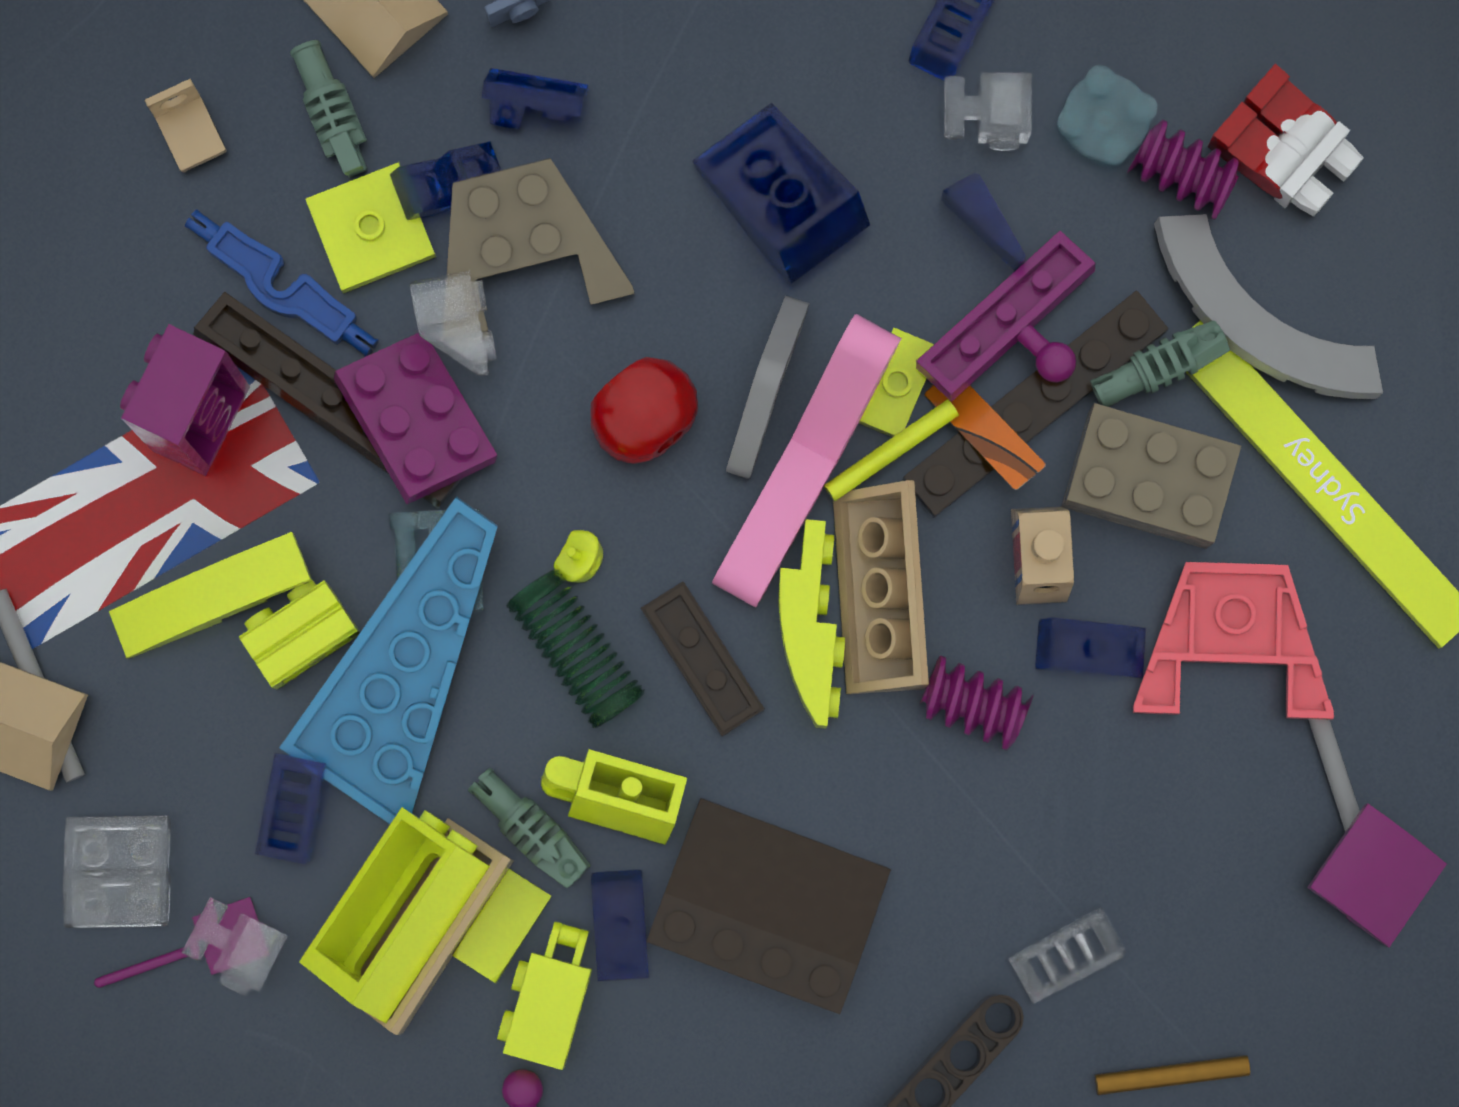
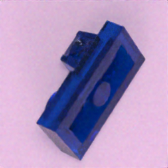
M490 68L483 83L482 98L490 99V124L519 129L527 106H531V109L543 111V116L553 120L566 121L571 120L572 116L581 117L586 105L589 85Z

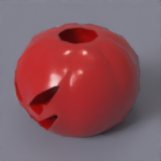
M652 357L642 358L617 374L594 397L591 402V429L600 447L615 460L631 464L650 461L674 446L692 427L698 410L697 390L689 375L670 360Z

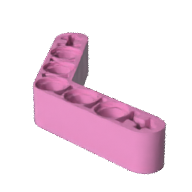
M858 314L854 315L840 339L788 446L724 558L712 584L755 608L758 606L822 492L824 484L827 483L848 445L902 338Z

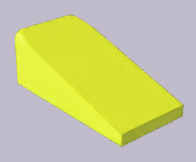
M508 869L452 956L492 982L497 983L552 896L511 869Z

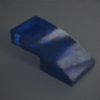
M490 141L449 150L441 158L398 167L390 174V177L408 221L451 209L453 182L500 171L501 168Z

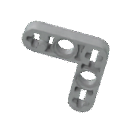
M785 296L750 389L726 472L749 480L751 478L780 385L799 338L810 303L789 296Z

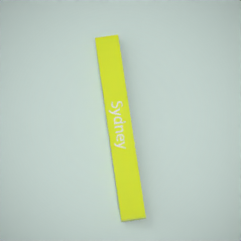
M1199 321L1193 327L1202 325L1203 323ZM1230 350L1198 370L1197 373L1191 375L1188 371L1186 372L1438 649L1442 648L1459 633V591L1248 362Z

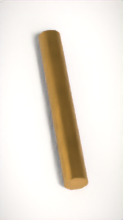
M1244 1055L1095 1075L1097 1095L1243 1077L1250 1076V1064L1248 1056Z

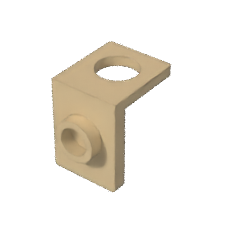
M191 79L145 99L146 105L155 117L181 172H186L226 153V148Z

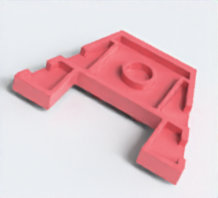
M1186 562L1134 701L1133 713L1179 715L1181 662L1285 665L1287 667L1286 718L1334 719L1332 703L1327 695L1322 679V671L1311 644L1306 620L1289 566Z

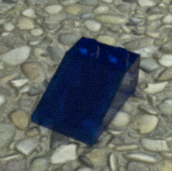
M770 103L693 160L697 170L756 246L791 284L870 226L859 191L773 103Z

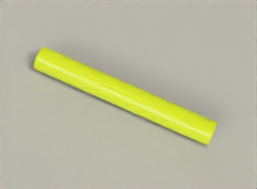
M945 400L824 484L830 497L837 501L959 416L956 408L950 400Z

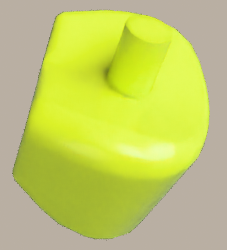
M573 530L569 534L561 553L554 562V569L562 579L568 582L583 583L596 574L603 559V548L598 538L593 533L585 530Z

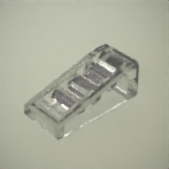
M1099 908L1009 957V961L1031 1002L1034 1004L1123 958L1125 949L1104 910ZM1092 927L1105 949L1099 955L1085 932ZM1073 937L1087 960L1079 965L1067 943V940ZM1053 947H1056L1068 969V972L1062 975L1048 952ZM1036 956L1051 980L1042 985L1029 961Z

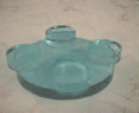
M1099 65L1091 68L1085 79L1072 89L1058 117L1057 126L1059 131L1067 137L1071 145L1082 155L1093 160L1104 161L1110 165H1118L1123 163L1128 155L1134 152L1143 142L1148 132L1150 121L1157 113V103L1151 95L1143 93L1130 80L1115 75L1106 66Z

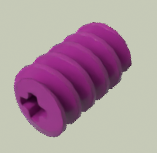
M1164 119L1150 129L1127 173L1139 163L1142 164L1141 181L1146 183L1156 173L1160 174L1159 190L1161 192H1164L1173 183H1177L1176 200L1181 202L1192 192L1196 193L1194 209L1199 211L1209 202L1214 203L1211 219L1215 220L1239 178L1237 176L1238 159L1232 158L1224 166L1220 167L1221 150L1215 148L1208 155L1202 157L1203 140L1198 138L1185 148L1183 147L1185 131L1180 129L1168 139L1166 137L1168 123Z
M940 655L932 670L929 685L924 690L920 704L922 702L926 703V719L932 720L941 709L945 710V726L951 728L960 717L964 718V734L968 736L979 724L982 725L983 742L989 743L998 732L1002 733V749L1007 751L1014 744L1020 733L1033 695L1023 704L1022 688L1014 686L1006 696H1003V680L996 678L985 689L984 672L976 671L968 681H965V665L958 663L948 674L946 673V657Z

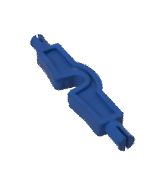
M195 210L191 216L205 228L191 218L187 219L185 227L208 242L206 248L210 255L245 279L252 295L266 309L283 317L299 318L332 343L338 345L344 340L365 357L370 355L372 350L358 338L375 349L379 340L355 324L357 318L354 312L334 299L311 276L301 274L286 290H275L273 282L279 274L280 268L284 265L282 256L276 251L248 237L229 222L223 223L221 227L200 213L199 210Z

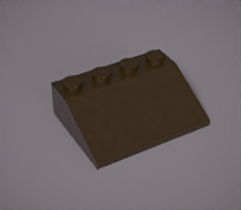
M700 798L646 942L841 1014L891 869Z

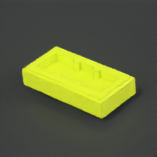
M893 327L891 333L902 339L859 421V424L890 437H894L907 426L926 381V377L916 369V360L934 345Z

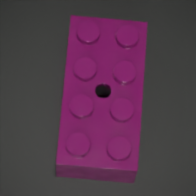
M168 324L163 336L157 333L147 347L144 362L148 363V366L140 381L133 380L122 397L120 409L124 410L121 419L153 452L206 476L250 389V385L225 350Z

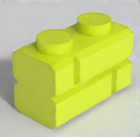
M312 580L309 583L294 588L287 594L290 600L289 604L275 613L272 612L270 607L265 608L244 623L248 631L240 635L239 638L270 686L276 690L360 634L350 615L325 580L317 585Z

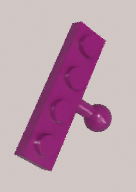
M1059 231L916 360V369L952 402L1019 341L1036 357V368L1044 379L1050 382H1062L1068 379L1076 368V356L1073 350L1061 342L1050 343L1034 326L1095 272L1096 263L1064 233Z

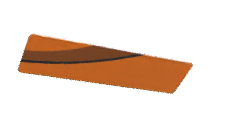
M934 385L925 392V396L935 407L948 399ZM968 386L951 402L959 416L950 423L1013 489H1019L1046 466L1044 461L971 386Z

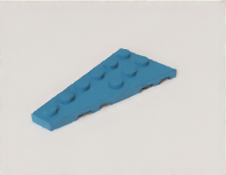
M457 496L279 747L388 824H391L401 807L411 813L413 812L498 528L497 524Z

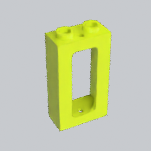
M401 807L299 961V963L349 1003L384 1023H387L490 867L473 855L478 847L475 843L453 829L446 836L445 834L450 826L424 810L419 818ZM441 857L361 977L363 965L434 859Z

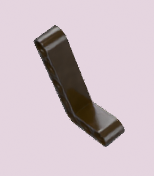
M1001 994L988 995L980 1000L882 1107H923L915 1099V1088L919 1082L928 1078L939 1081L943 1090L939 1103L931 1107H951L1021 1030L1024 1016L1018 1002L1009 996ZM995 1003H1004L1011 1010V1024L1004 1031L993 1032L986 1025V1011ZM966 1040L972 1042L976 1047L977 1060L970 1068L961 1070L955 1068L951 1063L950 1051L957 1042Z

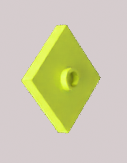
M399 162L305 199L342 293L349 292L436 257Z

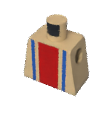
M1064 507L1011 509L1016 605L1067 602L1074 584L1069 510ZM1044 586H1054L1049 588H1039Z

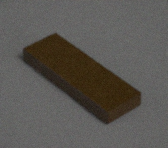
M684 581L641 607V611L722 737L765 710Z

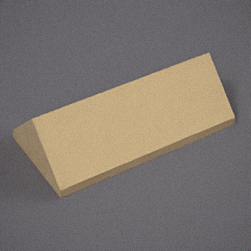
M303 0L373 78L378 76L448 15V11L438 0Z
M906 480L851 490L837 501L833 500L842 637H845L844 667L846 694L925 689L929 685L914 481Z
M0 662V772L53 791L88 695Z
M447 818L445 823L450 828L445 835L448 836L453 829L475 843L478 847L473 855L490 867L387 1023L368 1014L395 1035L404 1033L453 957L452 955L514 862L513 859ZM441 857L431 862L363 965L361 977Z

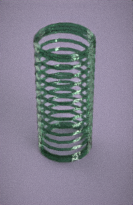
M554 569L517 593L509 600L506 608L511 613L518 611L515 620L519 622L524 621L522 630H531L528 635L529 640L538 639L535 643V649L545 648L541 657L544 659L552 657L548 662V667L554 668L559 666L555 671V677L565 676L561 685L565 687L572 685L568 690V695L579 694L575 699V705L586 703L581 713L589 714L593 712L588 718V723L592 724V728L596 729L637 701L644 694L645 689H642V685H636L638 680L634 679L611 696L592 706L615 685L631 675V671L627 670L601 689L583 698L604 679L624 666L625 661H620L602 675L576 689L602 666L617 657L618 652L615 651L595 666L569 680L591 660L610 648L611 643L607 642L588 657L563 670L585 650L604 638L605 633H600L578 650L556 661L578 641L598 628V624H593L571 641L549 652L567 635L591 619L589 614L561 634L542 643L560 626L581 613L585 608L584 605H580L554 625L535 634L549 620L578 600V596H573L547 616L528 625L542 611L571 592L572 587H566L542 606L521 616L536 601L564 583L565 578L559 573V569Z

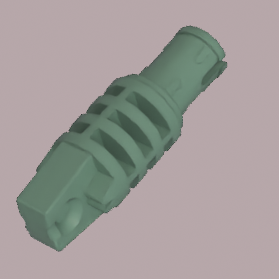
M319 40L302 43L294 47L290 54L294 58L305 85L306 91L303 93V102L326 158L336 155L343 173L348 177L365 172L368 169L359 144L366 142L367 139L345 85L340 80L333 78Z
M1213 320L1182 332L1177 331L1172 334L1173 340L1169 341L1166 337L1159 340L1160 346L1158 347L1150 344L1146 346L1147 352L1142 353L1140 350L1133 352V356L1129 357V363L1090 380L1091 387L1099 404L1110 407L1143 390L1146 394L1149 392L1153 394L1159 391L1158 385L1160 384L1165 388L1172 385V378L1180 381L1185 379L1184 373L1187 371L1191 375L1197 373L1198 370L1230 351L1224 332L1217 322Z
M491 767L478 777L480 781L474 782L468 791L500 820L498 823L499 831L535 866L564 887H571L590 867L589 862L568 834L531 798L524 797L521 799L494 773Z

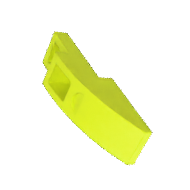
M806 519L800 570L780 568L778 599L780 629L785 657L800 700L815 727L826 729L828 717L838 718L841 688L831 687L833 667H843L845 637L836 636L837 624L817 622V614L827 615L830 585L820 584L822 564L832 565L834 535L825 534L826 521Z

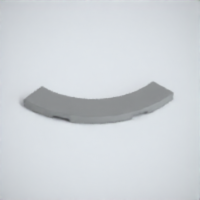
M1207 214L1158 217L1154 226L1159 247L1174 282L1178 281L1183 292L1193 305L1192 311L1203 324L1213 320L1217 322L1224 332L1229 348L1233 353L1282 382L1289 380L1304 387L1315 389V393L1349 399H1378L1383 394L1374 346L1338 344L1300 332L1274 317L1248 295L1223 261L1211 234Z

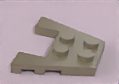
M551 158L453 182L443 322L444 342L488 331L476 283L477 279L574 254L578 255L591 305L634 294L632 284Z

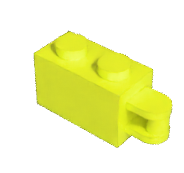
M589 749L584 762L563 756L550 759L541 778V787L548 796L571 802L568 817L666 845L676 823L687 778Z
M555 921L545 955L531 953L529 962L519 960L511 990L520 992L515 1012L505 1010L497 1040L506 1042L503 1054L560 1070L565 1068L592 969L580 966L589 931ZM557 944L576 949L572 963L553 958Z

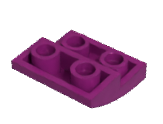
M1365 804L1307 888L1345 914L1349 921L1386 947H1390L1447 864L1395 822L1370 804Z

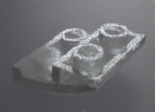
M168 816L66 817L63 869L65 928L168 926L171 877L168 872L171 822Z

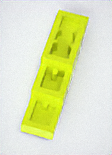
M290 532L157 588L109 611L125 656L127 659H130L221 623L224 618L267 602L266 599L309 583L312 579L293 532Z

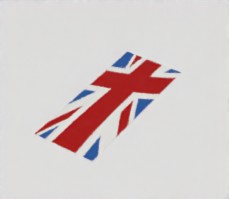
M239 368V371L250 385V389L206 476L153 452L131 430L0 506V590L7 589L32 649L319 484L316 474L264 385Z

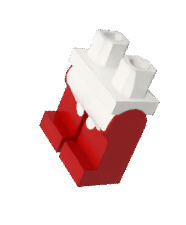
M1275 63L1246 96L1244 102L1239 104L1213 134L1208 148L1211 150L1215 148L1221 150L1220 157L1226 162L1232 158L1238 159L1237 170L1263 191L1275 197L1274 200L1285 209L1292 202L1299 209L1314 217L1333 195V192L1317 180L1314 175L1324 165L1344 182L1362 162L1363 156L1345 139L1350 130L1340 121L1336 122L1325 109L1311 101L1289 81L1290 76Z

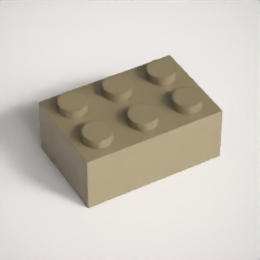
M1094 403L1086 417L1061 507L1207 549L1215 543L1241 445Z

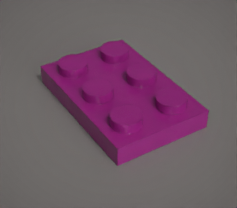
M424 330L335 371L334 381L407 505L495 463L497 453Z

